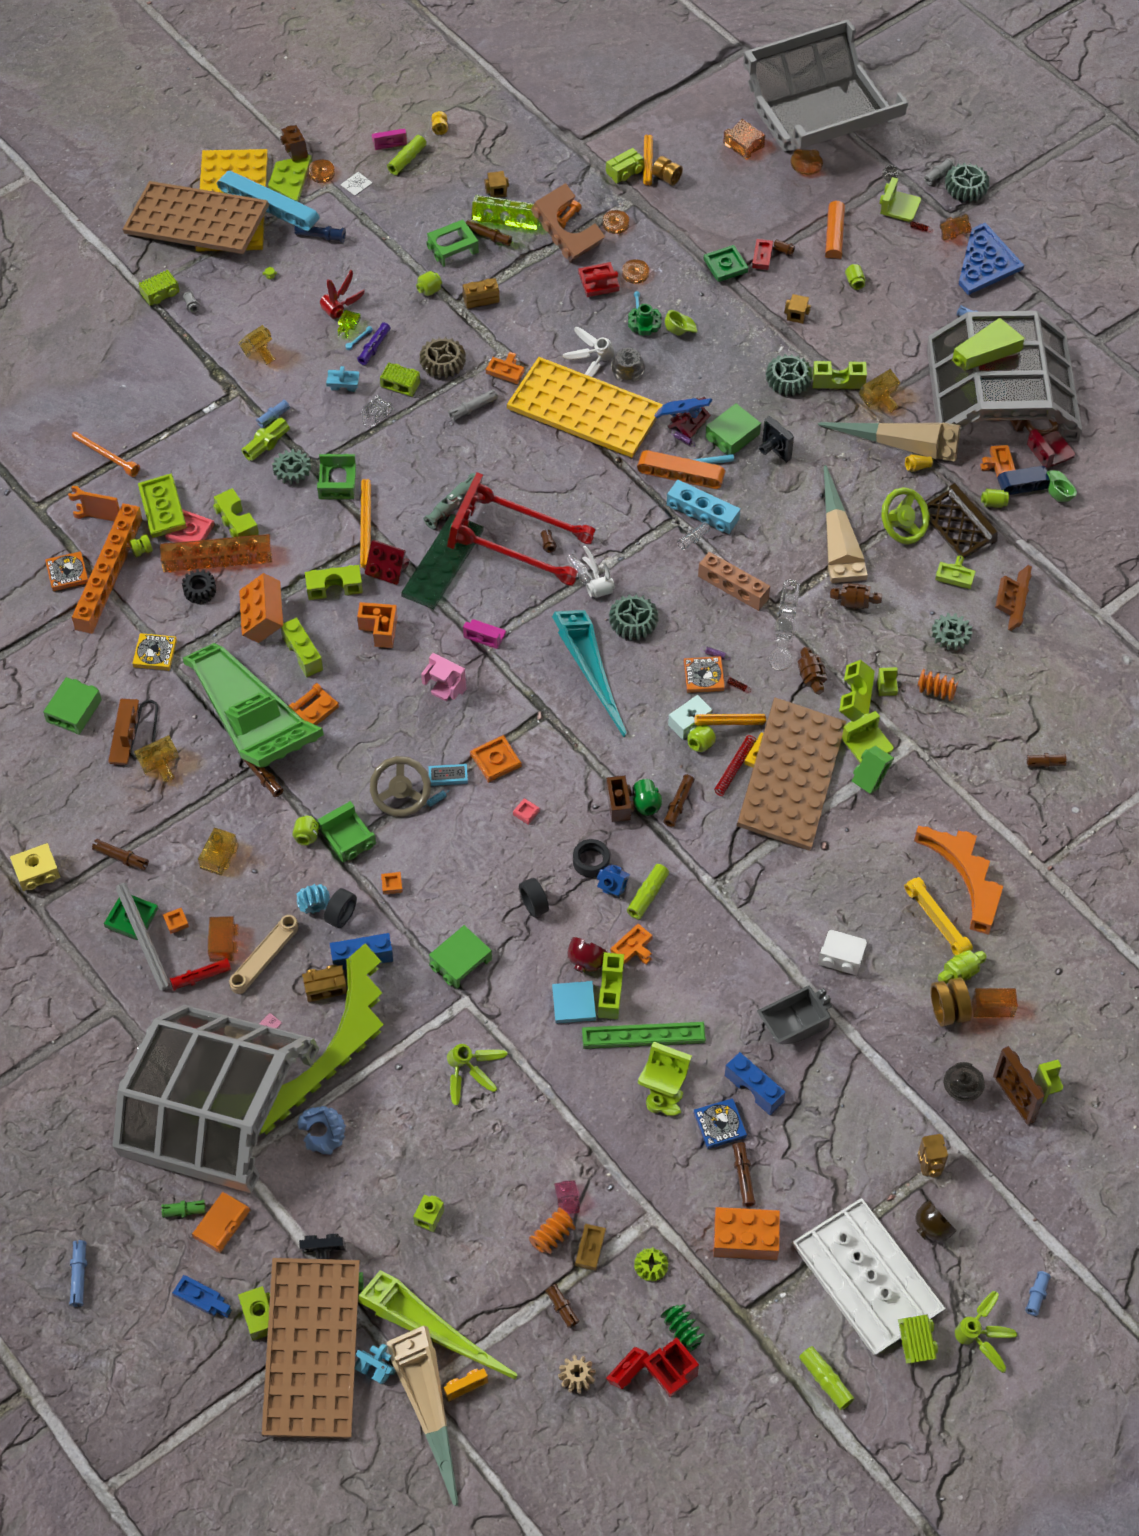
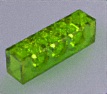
M475 195L473 199L471 220H476V222L508 225L511 228L521 227L526 230H537L539 225L538 218L534 217L531 210L534 203ZM522 214L526 218H521L519 215Z

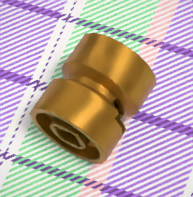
M660 156L652 168L654 176L663 179V181L672 186L679 181L683 173L682 166L672 163L670 159L664 156Z

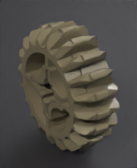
M438 337L437 340L432 338L431 342L426 341L419 354L422 369L426 371L427 375L431 374L432 377L438 376L439 379L441 376L447 379L449 375L453 377L454 373L459 374V371L463 370L466 362V353L463 346L458 341H454L453 338L449 340L447 337L444 339Z

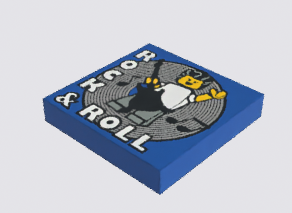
M733 1098L694 1109L693 1113L707 1149L747 1137Z

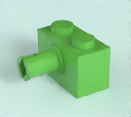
M877 746L866 749L863 752L861 763L853 771L854 777L852 782L870 794L879 789L894 760V757Z

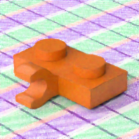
M509 352L505 361L492 357L485 370L488 375L518 384L524 373V367L516 365V353Z
M1008 445L991 446V457H983V463L980 464L981 471H987L994 467L997 477L1003 472L1015 470Z
M637 924L613 945L610 951L615 954H624V964L637 955L647 965L652 960L649 957L652 953L644 947L653 939V935L640 924Z

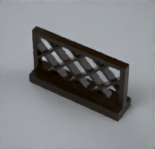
M956 483L950 485L948 491L927 503L928 509L938 508L937 515L929 514L930 524L954 552L960 556V559L961 556L965 559L989 543L992 545L998 541L997 530ZM949 497L952 505H943L942 500ZM940 509L950 510V515H939ZM953 510L961 511L963 513L962 518L952 517ZM938 519L947 520V527L939 526ZM951 521L961 522L960 528H951ZM963 523H971L973 530L962 529ZM948 533H959L958 539L949 538ZM961 534H972L971 541L960 540ZM974 535L983 536L984 540L981 542L973 541ZM959 544L970 545L969 549L963 553L959 549Z

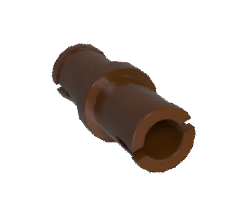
M1044 753V755H1027L1026 762L1027 767L1044 766V768H1049V766H1066L1067 758L1066 754L1049 755V753Z
M554 1284L553 1288L550 1286L545 1293L554 1304L555 1312L560 1314L568 1329L572 1327L571 1325L575 1326L580 1320L571 1309L570 1301L565 1299L557 1284Z

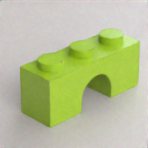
M814 361L812 372L813 388L865 389L867 378L866 362H849L846 369L837 371L832 369L831 361Z
M233 488L214 496V511L217 515H221L222 523L225 527H229V532L233 539H237L239 544H242L259 536L257 523L250 513L241 516L236 515L242 512L243 509L241 500Z
M359 565L305 572L308 600L327 598L326 590L332 585L341 586L344 589L345 595L363 593Z
M297 617L283 623V626L280 628L282 638L289 650H294L298 664L305 676L309 677L322 671V657Z
M862 660L846 665L844 681L850 685L852 692L842 695L839 712L853 722L869 713L875 671Z
M604 953L598 1018L619 1019L624 954Z

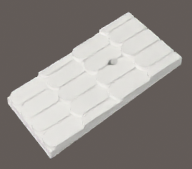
M862 1198L791 1242L808 1268L812 1270L825 1291L831 1296L849 1324L853 1326L873 1355H876L901 1338L898 1319L928 1314L930 1319L945 1309Z

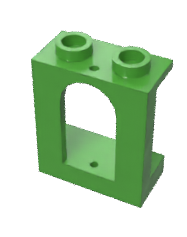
M463 219L427 233V247L430 251L432 250L436 261H439L443 267L445 266V258L467 249L473 255L479 253L478 240ZM457 230L458 235L462 239V241L449 246H440L436 242L439 237Z
M319 454L318 498L354 499L356 478L355 454ZM334 468L344 469L347 473L346 482H329L330 471Z

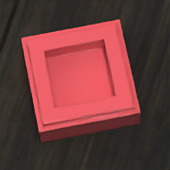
M524 798L514 809L513 815L529 825L540 812V808Z

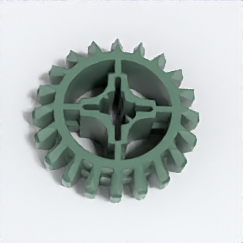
M965 163L963 165L957 164L956 167L952 166V169L947 173L945 189H947L948 194L952 195V198L957 197V201L962 199L964 202L969 200L971 203L972 200L977 201L986 195L990 179L987 171H983V167L978 168L977 164L975 166L971 163L969 165Z
M784 354L783 357L778 355L777 359L773 358L769 362L766 370V380L769 387L773 388V392L778 391L779 395L785 393L786 396L788 394L794 396L795 393L800 395L802 391H806L807 387L810 386L813 377L812 367H810L809 362H806L805 358L800 359L799 355L796 357L792 354L790 356Z
M637 593L635 597H631L629 594L627 598L622 596L620 600L616 599L609 612V623L612 630L616 631L617 635L622 634L623 639L629 637L630 641L633 637L639 640L640 636L646 638L647 634L651 635L653 630L656 629L659 619L655 603H651L650 599L645 600L644 595L641 598L638 597Z

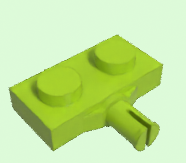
M957 556L955 564L940 562L935 580L971 589L976 571L962 566L964 557L961 556L960 560V556Z

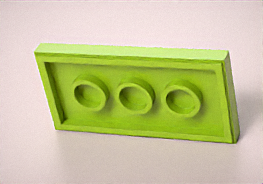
M172 473L138 483L152 538L187 528Z

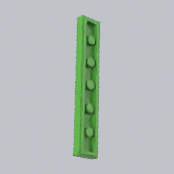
M704 1022L582 1027L583 1049L652 1046L653 1042L662 1045L699 1044L706 1041Z

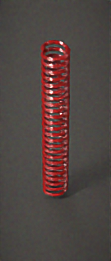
M746 736L730 765H728L714 788L717 795L723 796L726 789L731 784L730 782L738 773L740 766H742L757 739L754 736Z

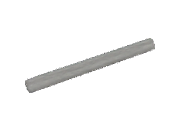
M121 883L116 886L117 893L157 985L161 991L170 987L169 980L126 883Z

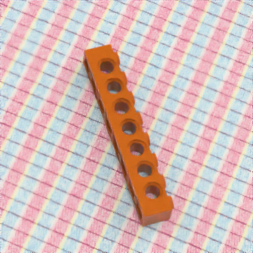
M122 503L72 615L75 630L93 634L131 548L129 540L135 539L143 521L139 506Z

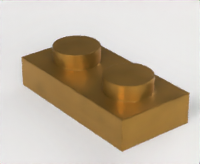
M585 1223L575 1266L596 1271L606 1228Z

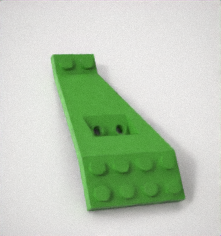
M213 643L182 658L184 665L194 669L242 759L258 767H266L270 762L284 758L286 754L300 750L302 746L315 742L324 735L321 727L303 720L224 647Z

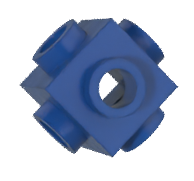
M608 865L600 870L597 876V880H599L597 887L601 888L606 894L619 896L625 891L630 874L622 871V868L617 865Z

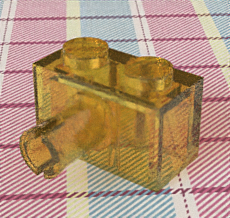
M263 325L247 334L238 342L247 358L254 353H259L266 365L275 360L267 348V344L272 340L271 333Z
M889 369L864 384L858 395L868 408L882 401L889 413H892L899 405L890 394L897 390L900 381L893 371Z
M169 735L134 751L144 774L158 769L164 783L169 782L167 775L171 781L175 778L168 763L179 758V755Z
M214 827L198 858L200 869L222 876L224 870H227L230 866L232 855L238 850L239 843H237L236 834Z

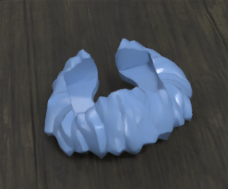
M326 1106L305 1110L299 1116L297 1122L300 1130L307 1131L315 1123H323L327 1127V1132L321 1137L311 1136L308 1133L303 1140L306 1143V1148L313 1152L318 1151L322 1154H332L334 1149L342 1145V1140L345 1138L344 1129L346 1125L342 1115L338 1114L333 1108H327Z

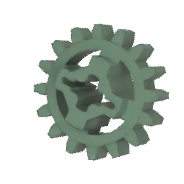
M294 449L289 453L287 450H285V454L278 453L279 458L275 457L274 463H272L274 476L277 475V480L282 479L283 483L289 481L292 484L293 481H296L298 484L299 479L306 480L305 475H310V458H307L306 453L301 455V450L297 451V453L294 452Z
M947 613L946 617L940 615L939 620L935 619L932 626V638H935V643H941V648L947 646V650H950L953 647L957 651L959 646L963 649L965 644H969L972 637V626H968L969 620L963 621L964 616L958 618L957 613L953 616Z

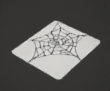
M357 172L343 182L341 186L353 195H356L372 184V182Z

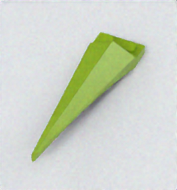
M380 1270L359 1295L358 1302L376 1311L375 1315L410 1331L421 1326H427L431 1341L510 1378L517 1379V1374L456 1331L395 1277Z

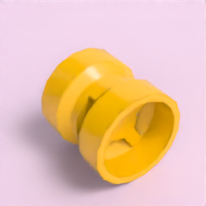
M442 111L433 113L431 116L432 131L437 135L445 134L448 131L447 115Z

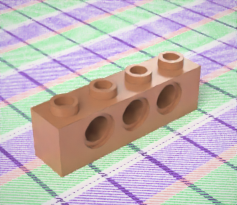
M708 552L699 563L698 577L759 611L768 601L770 586L713 553Z

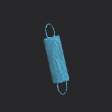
M442 790L428 799L426 803L429 807L433 806L447 797V792Z

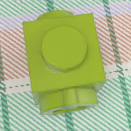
M424 1194L413 1216L414 1225L434 1232L444 1212V1202L436 1196L431 1195L429 1197Z

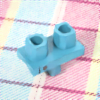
M341 366L340 370H328L326 387H330L334 391H338L340 387L347 388L348 391L355 392L356 388H358L360 374L358 371H345L344 366Z
M382 1344L379 1348L374 1345L371 1347L370 1351L376 1354L375 1356L364 1350H358L355 1355L358 1357L355 1370L367 1374L370 1366L373 1365L377 1369L372 1379L380 1384H384L389 1376L394 1375L396 1372L393 1366L382 1361V1359L390 1361L392 1355L386 1353L388 1346Z

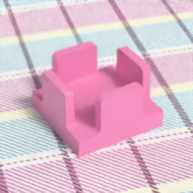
M432 653L429 657L428 666L421 674L422 684L427 685L430 679L437 682L431 690L432 695L444 701H447L450 696L451 699L455 700L459 693L463 695L466 691L465 668Z

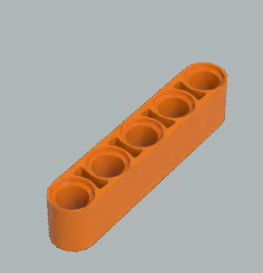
M649 450L641 453L637 465V470L646 475L674 481L680 480L684 483L712 489H719L725 475V469L719 465Z

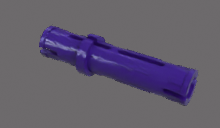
M382 322L369 343L364 345V350L357 358L360 364L366 365L369 359L376 354L378 346L391 329L389 324Z

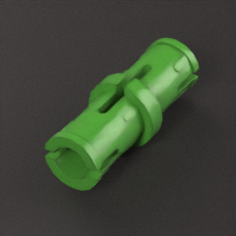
M181 1200L180 1203L161 1205L163 1208L161 1209L163 1218L182 1216L183 1218L187 1217V1215L206 1213L205 1200L192 1202Z

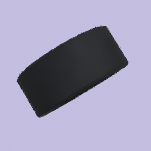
M583 840L574 848V869L584 877H597L600 870L606 868L610 863L609 849L599 840ZM586 851H597L602 855L603 860L597 866H586L580 862V855Z
M530 878L519 883L521 898L531 916L537 917L549 911L546 894L536 878Z
M343 888L338 889L332 895L325 909V922L337 928H342L353 914L357 903L356 895Z

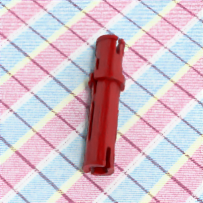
M225 958L193 971L187 970L185 974L170 978V982L175 991L181 987L190 984L193 986L195 982L230 971L231 966L228 959Z

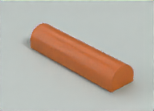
M832 201L828 206L825 258L842 259L845 205L841 201Z

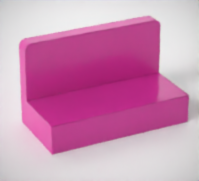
M405 128L372 134L375 150L407 145Z
M472 619L470 623L465 622L463 626L464 638L498 649L506 634L504 629Z

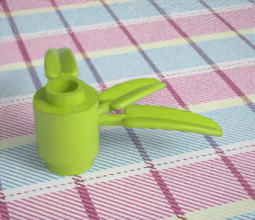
M458 1044L452 1048L447 1054L449 1065L455 1068V1074L450 1077L452 1103L454 1105L459 1104L462 1077L459 1075V1068L465 1064L471 1069L470 1075L479 1084L491 1092L497 1091L494 1083L478 1066H473L469 1061L471 1058H476L477 1061L497 1060L506 1057L508 1052L505 1050H476L475 1054H472L470 1047L466 1044Z
M992 1291L978 1306V1315L975 1318L965 1317L955 1329V1337L959 1343L965 1345L976 1341L980 1345L979 1349L1000 1372L1005 1373L1006 1366L997 1351L989 1342L983 1343L978 1338L980 1334H986L989 1338L1017 1337V1332L1007 1327L986 1326V1330H982L979 1319L988 1316L999 1297L998 1292Z

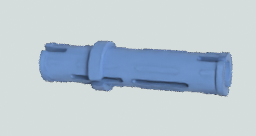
M78 1240V1244L77 1241H73V1255L70 1260L72 1273L69 1305L72 1307H78V1304L81 1307L84 1304L87 1242L83 1240Z

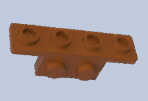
M1027 565L1018 573L1017 582L1007 576H1003L1000 580L995 608L1010 615L1009 631L1020 627L1023 623V612L1026 607L1025 601L1029 592L1028 585L1032 577V566Z
M120 699L108 760L109 764H128L132 740L135 738V724L138 722V699Z

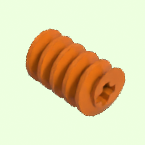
M923 669L917 688L919 687L920 693H923L926 689L927 695L934 691V697L941 693V699L943 700L948 695V699L951 702L955 696L958 682L955 684L953 677L948 682L946 675L941 680L939 673L933 677L932 671L925 675V669Z
M560 1207L557 1209L558 1212L552 1213V1218L546 1220V1224L540 1226V1230L534 1232V1236L529 1237L530 1243L541 1253L547 1252L551 1254L550 1246L557 1248L556 1240L564 1241L561 1234L569 1236L570 1233L567 1228L576 1229L571 1217Z

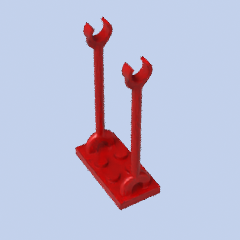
M476 472L451 525L447 547L454 549L456 543L464 545L475 543L553 573L562 583L573 586L578 573L575 568L570 566L555 567L477 537L468 528L470 521L468 519L475 512L476 502L482 504L494 502L572 532L579 541L585 544L592 543L596 529L589 525L574 526L494 495L489 487L481 484L483 474Z

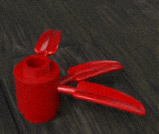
M352 270L349 271L338 293L334 283L327 279L328 294L321 298L320 305L332 319L342 316L344 304L349 306L364 295L365 290L363 289L341 303L337 300L340 295H344L353 278Z

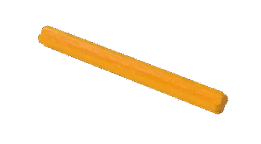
M362 479L360 566L361 568H366L371 540L370 479Z

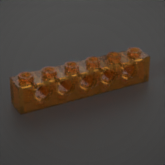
M270 534L160 544L163 572L191 571L194 569H211L238 565L246 566L249 564L272 562Z

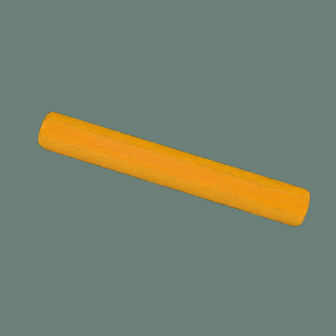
M646 134L644 136L643 184L650 186L652 184L653 136Z
M697 714L694 717L695 725H764L766 723V715Z

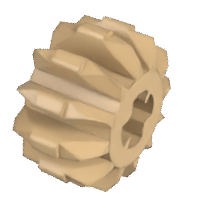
M574 1355L572 1362L566 1358L564 1360L565 1365H560L559 1367L562 1373L558 1374V1379L563 1380L561 1386L563 1388L569 1386L568 1391L570 1393L577 1389V1393L581 1394L582 1387L588 1391L589 1384H594L595 1382L592 1376L596 1374V1371L591 1368L592 1362L585 1363L584 1356L577 1360V1356ZM574 1372H579L580 1377H575Z

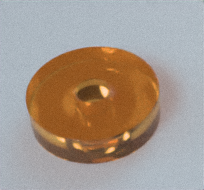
M316 160L309 165V177L314 182L326 183L335 176L334 165L328 160Z
M611 210L603 216V228L611 234H621L629 227V216L621 210Z
M629 260L622 267V276L629 283H643L649 277V266L642 260Z

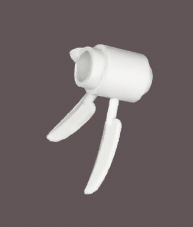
M575 327L576 334L590 347L594 346L595 349L590 350L586 348L563 354V357L565 359H582L590 357V353L597 352L599 357L596 362L593 361L585 373V375L593 377L601 366L599 361L612 359L615 350L609 339L604 337L596 339L583 329Z
M583 546L589 558L583 557L582 559L593 570L595 577L594 580L586 584L589 596L591 598H598L613 593L615 584L613 579L610 578V570L606 561H602L605 568V576L600 578L593 555L586 546Z

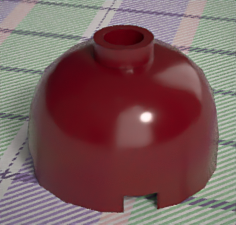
M572 937L567 955L569 961L575 965L574 969L585 974L586 971L593 972L602 967L604 953H607V951L592 942L589 944L584 942V939Z

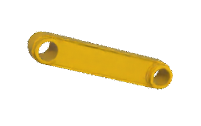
M920 877L909 880L904 885L906 893L909 897L916 899L947 939L953 954L959 955L967 950L972 951L973 946L967 937H962L927 892L924 881Z

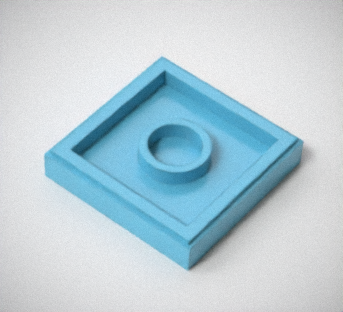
M592 981L552 984L555 1024L596 1020Z

